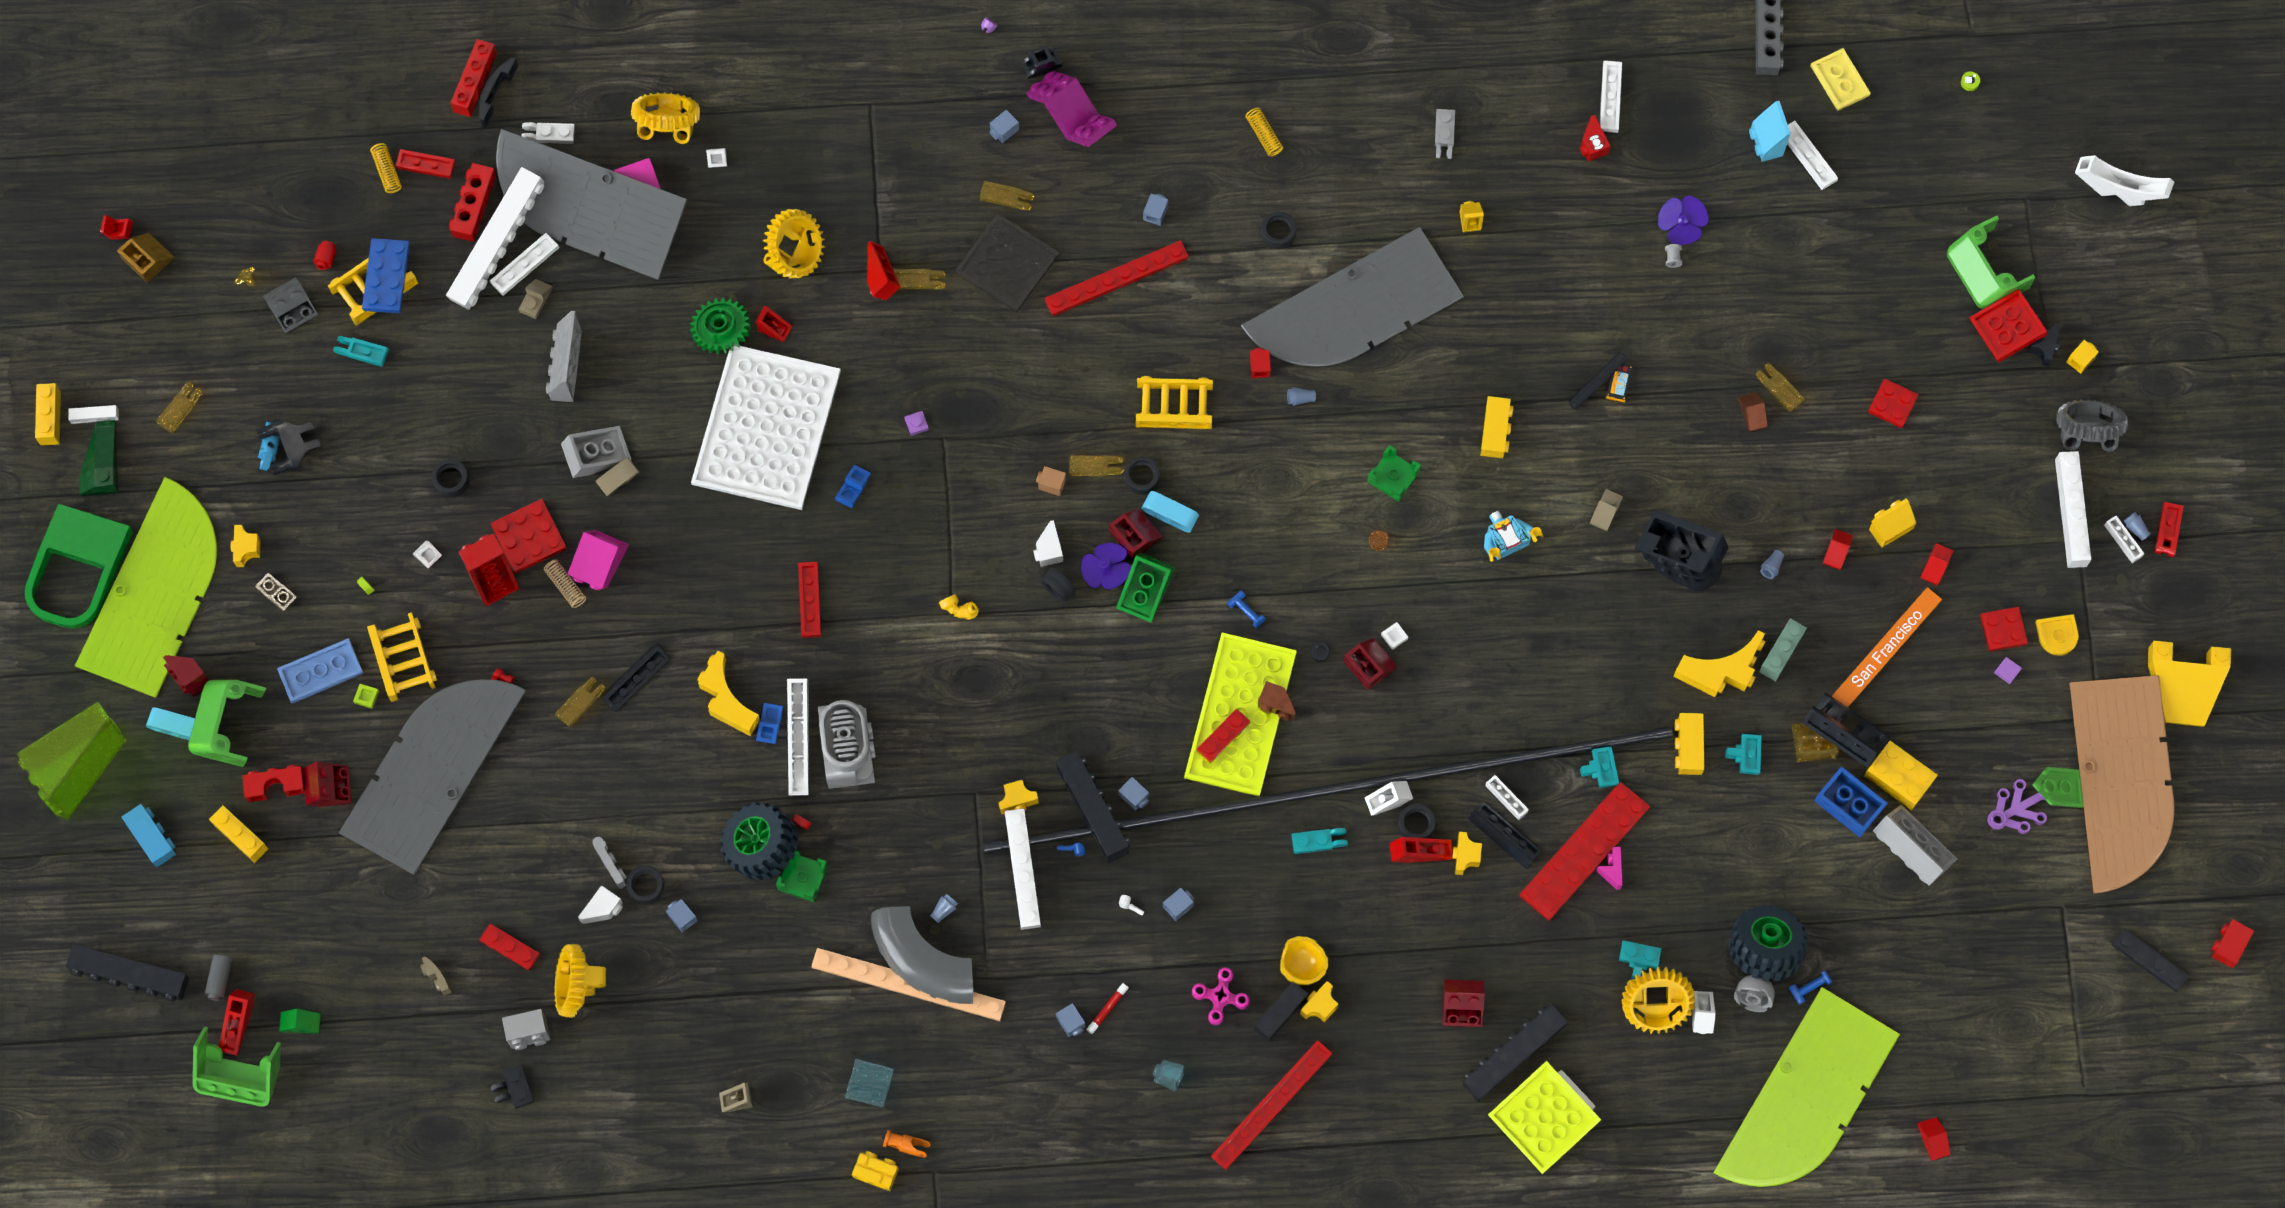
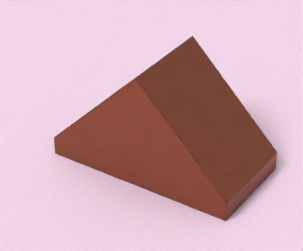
M1755 392L1739 396L1738 401L1748 431L1752 432L1767 428L1765 404L1759 395Z

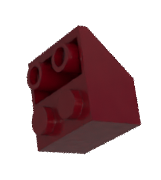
M1140 509L1124 513L1109 524V532L1126 549L1127 554L1132 560L1135 559L1137 554L1145 552L1163 538Z
M1374 638L1359 643L1344 655L1343 662L1367 690L1398 668Z
M170 655L163 657L166 661L164 667L185 694L189 692L192 698L200 693L206 682L209 681L193 658Z
M315 762L303 768L306 805L328 807L352 803L349 766Z
M1444 980L1443 1026L1482 1027L1485 996L1484 981Z

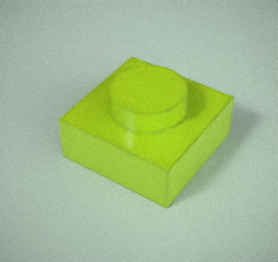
M359 684L353 700L354 704L373 709L379 690Z

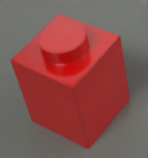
M1256 348L1250 351L1251 378H1270L1269 350Z

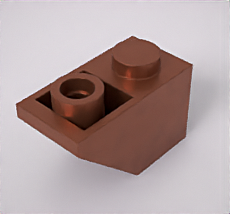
M1266 681L1258 700L1260 710L1267 714H1271V712L1277 714L1279 718L1289 721V719L1294 721L1296 712L1285 688Z

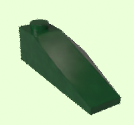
M115 420L100 421L95 424L79 475L80 496L118 492Z

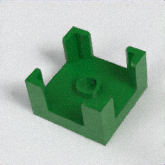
M1389 445L1384 451L1383 458L1377 467L1372 468L1368 474L1367 482L1399 502L1420 473L1421 465L1414 460L1411 465L1397 456V450Z
M794 850L795 856L793 860L789 861L790 865L784 869L782 877L779 876L777 880V889L815 902L828 869L827 861L819 858L815 861L800 856V853Z

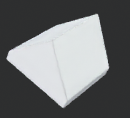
M725 148L706 150L708 168L727 166Z

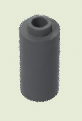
M213 955L205 989V995L208 996L209 1000L219 1001L220 998H224L232 958Z

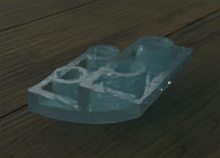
M855 1059L845 1098L884 1107L895 1068Z

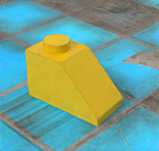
M1468 201L1461 204L1460 218L1462 231L1481 230L1484 214L1480 203Z

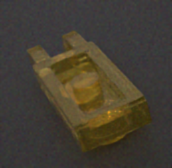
M984 181L979 199L980 201L1012 208L1017 207L1021 210H1030L1031 205L1018 201V198L1033 200L1034 194L1020 190V188Z
M893 269L901 286L899 289L945 288V282L930 281V277L944 278L945 272L942 270Z
M1771 364L1765 365L1766 371L1772 376L1771 379L1761 370L1756 372L1757 378L1765 384L1764 386L1789 413L1804 402L1805 399Z
M187 382L182 387L181 392L175 396L159 416L156 423L170 433H173L195 406V402L203 391L197 388L191 394L190 399L187 398V394L193 387L191 382Z
M1070 455L1069 475H1119L1123 473V469L1120 467L1108 468V464L1122 463L1123 458L1121 456Z
M591 677L583 686H580L555 713V716L569 728L605 689L601 684L591 694L588 692L596 682L594 677Z

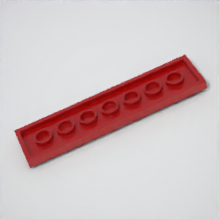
M1620 782L1519 896L1545 919L1550 921L1608 856L1612 848L1617 846L1649 810L1650 806Z

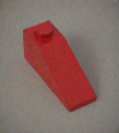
M869 241L867 283L870 287V293L875 298L886 301L901 286L884 247Z
M1401 837L1390 843L1391 862L1413 863L1453 859L1451 840Z
M236 989L229 995L219 1043L222 1052L238 1055L252 1013L254 993Z

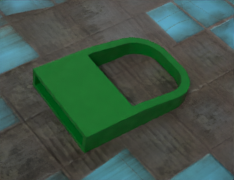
M58 504L26 583L25 599L31 611L39 619L64 628L75 629L91 623L102 609L133 535L130 526ZM51 554H57L104 569L90 607L78 617H61L41 610L36 604V590Z

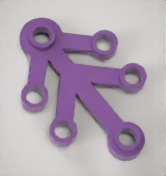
M2018 779L2013 784L2015 791L2011 807L2004 811L2005 801L2010 793L2005 788L1998 791L1996 810L1992 811L1987 818L1991 828L1999 830L2006 826L2017 829L2021 834L2028 833L2030 830L2028 822L2022 821L2020 823L2008 819L2014 815L2034 820L2037 825H2043L2046 822L2047 816L2045 813L2025 810L2045 799L2040 793H2037L2020 802L2022 792L2026 788V783L2024 780ZM2021 783L2023 788H2018L2016 784ZM2000 792L2006 793V797H2001ZM2037 816H2042L2044 821H2039ZM1994 818H1999L2000 823H1996L1994 821ZM2021 825H2025L2027 830H2022Z

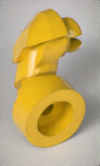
M956 594L938 602L943 610L954 614L953 617L970 620L978 615V607L972 601L958 607L959 600Z

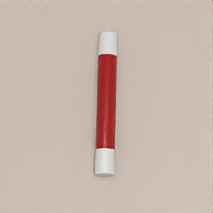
M1124 983L1121 984L1086 1029L1089 1033L1093 1034L1128 990V986Z

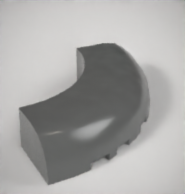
M910 906L885 907L872 912V931L879 952L897 976L899 975L912 988L927 993L932 998L936 999L937 997L952 1003L973 1004L972 958L951 956L931 946L916 929L912 920Z

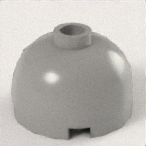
M1748 975L1738 983L1734 999L1739 1005L1740 1003L1747 1005L1745 1009L1749 1011L1765 1012L1768 1007L1771 1008L1773 1005L1774 987L1770 981L1762 980L1763 978L1759 977L1756 979L1752 975Z

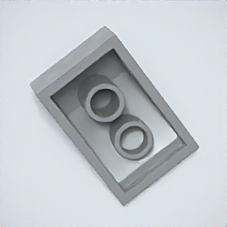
M620 426L570 434L561 443L573 478L592 475L612 468L627 457L632 460Z

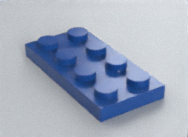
M371 239L362 304L363 311L401 313L410 247L409 241Z

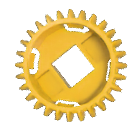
M657 92V94H645L643 97L640 96L638 99H635L632 103L631 116L637 122V135L641 139H650L655 131L673 132L674 130L673 136L675 141L685 144L690 140L694 123H697V120H699L700 107L695 100H692L690 97L686 98L685 95H675L672 92L670 94L665 92L659 94ZM658 105L657 110L650 112L645 110V107ZM682 108L687 110V112L681 113ZM680 131H685L687 134L684 135Z
M798 209L781 211V214L775 215L776 219L770 220L773 225H767L769 232L764 233L768 236L767 239L763 240L768 243V246H765L764 249L769 251L764 257V263L778 274L783 273V277L801 278L808 276V273L814 272L813 268H818L816 262L822 261L819 256L824 255L821 252V248H825L822 245V241L825 239L820 236L823 231L818 230L820 225L815 224L816 219L811 218L812 215L806 214V211ZM807 230L812 231V233L810 234L812 238V243H814L815 246L809 245L808 238L806 235ZM784 235L791 240H799L792 257L779 248ZM798 264L800 265V267H797V268H792V267H791V266H796V265H798Z
M567 944L562 949L560 958H558V965H556L554 1001L556 1002L555 1007L559 1015L573 1018L577 1015V1010L582 1008L585 996L595 995V988L606 986V968L588 966L580 945Z
M1657 967L1654 972L1649 968V973L1646 974V972L1642 971L1641 977L1635 975L1636 979L1629 980L1627 986H1625L1626 992L1622 993L1624 998L1621 1000L1622 1008L1626 1018L1629 1019L1631 1024H1635L1636 1029L1641 1027L1643 1032L1649 1029L1650 1034L1654 1030H1657L1658 1034H1660V1030H1665L1667 1033L1668 1028L1675 1030V1025L1682 1026L1681 1020L1687 1021V1015L1691 1016V1009H1694L1695 996L1691 982H1688L1687 977L1682 978L1681 972L1676 974L1675 969H1672L1669 973L1667 967L1663 971H1660V968ZM1666 987L1668 1003L1646 1004L1647 988ZM1681 1005L1682 1012L1679 1010L1675 1015L1672 1016L1673 1019L1670 1020L1669 1014L1677 1006ZM1634 1008L1642 1012L1645 1017L1643 1018L1638 1013L1635 1014Z

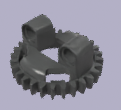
M2082 399L2079 401L2073 400V402L2063 404L2059 408L2056 418V424H2059L2058 427L2062 428L2061 439L2067 450L2077 449L2080 446L2081 439H2083V441L2100 442L2105 451H2114L2118 447L2119 436H2123V433H2126L2128 426L2127 416L2121 408H2117L2116 405L2111 406L2110 403H2103V401H2089V399L2087 401ZM2075 413V418L2072 419L2070 415ZM2100 413L2112 417L2113 422L2110 423L2100 419Z

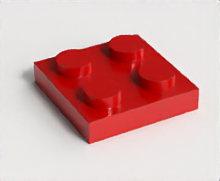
M1884 378L1868 413L1903 428L1919 394Z
M2019 607L1981 613L1980 618L1989 652L2028 644Z

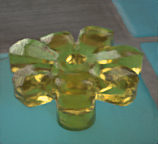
M249 267L247 270H242L234 282L237 285L246 282L249 286H252L255 281L251 274L255 269Z

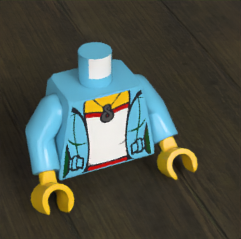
M1496 511L1489 516L1493 524L1488 527V531L1485 534L1484 549L1492 562L1493 557L1499 560L1528 546L1531 540L1530 537H1532L1533 542H1537L1536 536L1543 537V534L1539 527L1533 528L1522 520L1515 519L1513 516L1503 519L1500 512Z

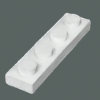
M1603 61L1600 126L1603 132L1618 133L1622 62Z
M1796 121L1790 123L1788 128L1791 134L1787 143L1821 190L1835 183L1838 180L1836 174Z
M545 233L493 277L490 283L504 296L558 250V244Z

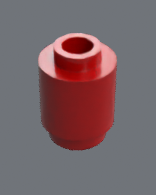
M322 241L319 244L313 260L318 269L326 270L331 268L337 252L336 245L329 241Z

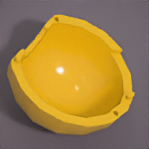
M1297 936L1286 942L1281 957L1280 970L1288 981L1294 982L1297 985H1310L1325 975L1328 968V957H1326L1324 950L1315 940L1309 937Z

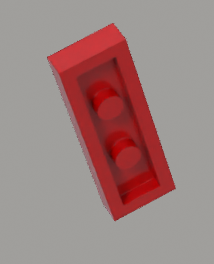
M400 149L396 163L397 169L451 179L455 166L454 159Z
M1236 708L1196 751L1211 764L1251 721Z
M489 924L480 938V942L528 971L531 970L540 956V953L492 924Z

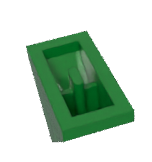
M302 1009L281 1012L279 1032L319 1034L321 1014Z

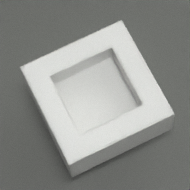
M1397 622L1381 633V636L1392 650L1408 640V636Z

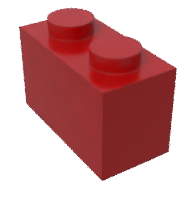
M2232 920L2229 924L2225 923L2220 931L2223 934L2220 941L2216 940L2211 948L2214 951L2211 957L2233 968L2238 963L2254 931L2235 920Z

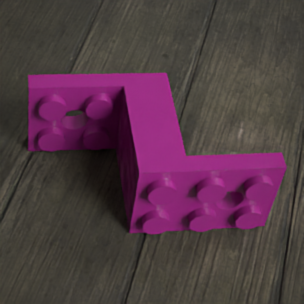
M1052 71L1045 75V79L1040 83L1033 84L1030 90L1026 92L1030 99L1045 104L1061 132L1069 141L1090 147L1117 126L1114 119L1098 114L1077 78Z

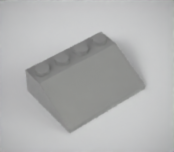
M575 311L569 312L557 323V329L553 330L555 345L551 347L550 353L553 361L552 365H549L548 376L551 377L550 383L547 382L546 394H549L552 401H574L582 330Z

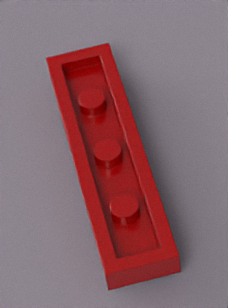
M818 562L798 563L802 638L821 637Z

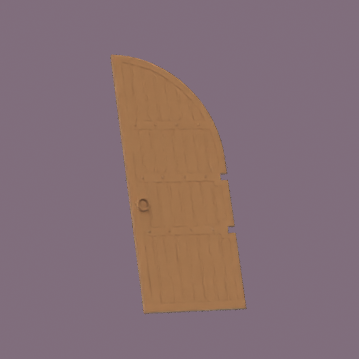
M2159 675L2069 683L2094 894L2118 889L2142 876L2161 856L2172 832L2175 807L2172 785L2165 786V781H2171L2172 779L2167 742H2160V738L2166 737Z

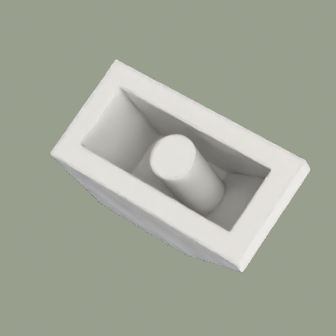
M1054 520L1048 523L1036 542V550H1033L1035 560L1040 562L1041 567L1063 562Z
M1407 781L1391 782L1365 797L1371 816L1400 807L1413 799Z
M601 886L578 918L583 924L608 920L614 915L617 916L623 903L619 897Z
M1694 991L1695 1002L1694 1009H1692L1693 1032L1700 1034L1713 1033L1715 1022L1713 992Z

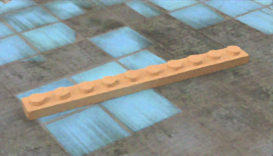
M819 948L816 950L811 966L813 969L997 1021H1001L1006 1001L973 992V1004L952 1003L937 997L935 999L930 997L929 994L917 991L909 986L905 980L899 975L897 976L890 968Z

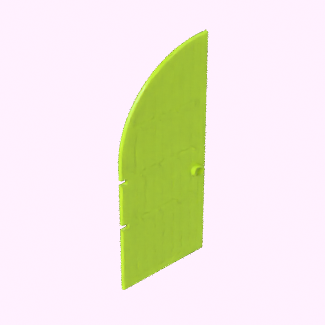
M164 477L75 664V667L154 698H157L168 674L167 669L164 667L166 661L163 657L165 655H177L182 641L177 640L178 635L186 636L201 602L195 599L197 596L204 597L212 580L217 559L216 535L210 517L199 500L179 483Z
M1821 987L1713 1173L1742 1185L1767 1187L1789 1183L1812 1172L1824 1162L1844 1133V1131L1838 1128L1839 1125L1848 1126L1866 1095L1864 1091L1860 1090L1862 1085L1868 1089L1870 1088L1900 1034Z

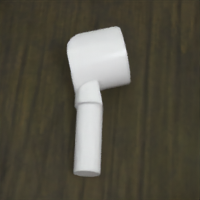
M1126 895L1120 897L1119 906L1121 908L1133 910L1140 915L1144 914L1143 910L1130 904L1131 897Z

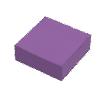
M2006 657L1994 674L2010 684L2022 668Z

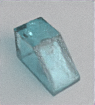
M1163 1060L1161 1065L1157 1064L1152 1075L1155 1076L1154 1082L1176 1092L1184 1076V1066Z

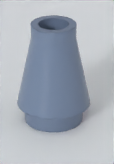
M1292 387V389L1287 391L1288 404L1293 406L1315 402L1316 400L1315 390Z
M2136 512L2123 521L2126 524L2125 527L2139 537L2141 541L2151 534L2140 514L2137 515Z
M1775 550L1761 565V574L1769 579L1777 576L1784 554L1779 550Z
M945 894L944 897L941 896L930 916L939 923L956 909L955 907L958 903L948 894Z

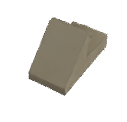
M537 279L531 282L525 288L527 294L518 309L519 312L537 319L553 286Z
M1606 489L1601 500H1599L1590 524L1608 531L1623 496Z

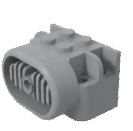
M839 700L826 706H819V727L828 788L875 783L872 758H876L874 743L870 741L873 739L871 722L868 723L866 708L847 700Z

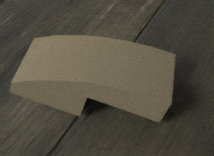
M627 457L597 479L596 483L606 496H610L620 486L635 477L639 470Z
M269 573L255 586L257 590L283 611L297 598Z
M423 957L424 964L420 966L424 976L428 975L430 980L436 979L434 983L437 991L441 990L444 996L452 993L447 981L436 965L427 957Z

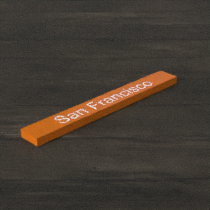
M1927 587L1832 697L1846 707H1849L1942 599Z

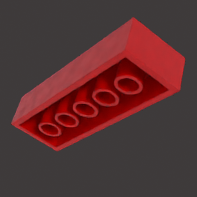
M494 534L484 535L478 542L467 544L459 551L485 607L520 589Z

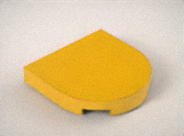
M2074 614L2035 621L2040 644L2050 654L2065 655L2076 646L2079 636Z

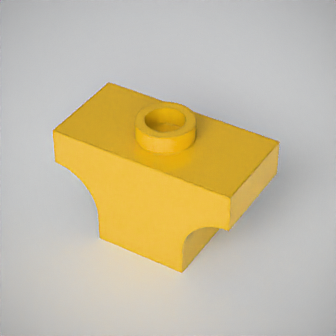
M234 525V541H231L233 562L236 567H245V563L249 559L260 558L261 539L258 534L246 533L242 525Z
M1023 780L1004 785L1005 798L999 802L1001 814L1011 810H1026V807L1039 804L1036 791L1027 790Z
M1459 832L1457 847L1453 848V859H1456L1455 874L1463 875L1464 870L1468 867H1479L1481 861L1482 843H1474L1469 840L1467 832Z
M1326 982L1318 992L1313 991L1307 998L1309 1002L1301 1009L1300 1014L1305 1019L1316 1016L1326 1022L1338 1008V1003L1331 997L1333 986Z

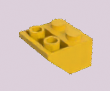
M1907 498L1903 501H1895L1890 505L1891 508L1886 511L1882 509L1874 515L1875 518L1871 521L1872 524L1869 530L1881 548L1914 529L1916 521Z

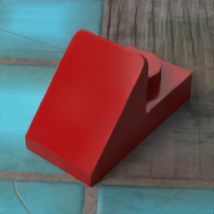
M1936 543L1920 578L1938 586L1953 550Z

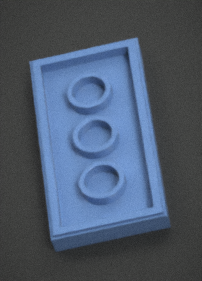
M349 638L277 668L292 704L364 674Z

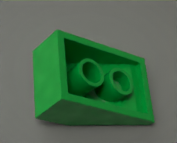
M1143 553L1137 554L1116 609L1151 623L1176 567Z

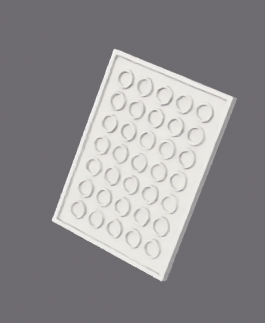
M733 346L734 351L729 349L691 484L802 510L841 370L747 347Z

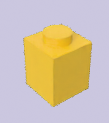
M2083 340L2069 356L2067 363L2082 374L2096 358L2099 351L2092 343Z

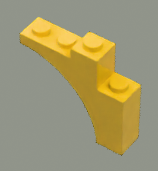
M1758 630L1753 639L1744 648L1724 658L1702 660L1684 655L1673 677L1713 697L1718 692L1722 693L1726 683L1745 691L1747 686L1751 688L1756 678L1753 676L1755 669L1752 668L1757 659L1754 655L1757 650H1762L1766 642L1762 640L1765 633Z

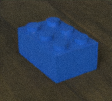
M1842 766L1814 800L1858 837H1861L1888 804Z

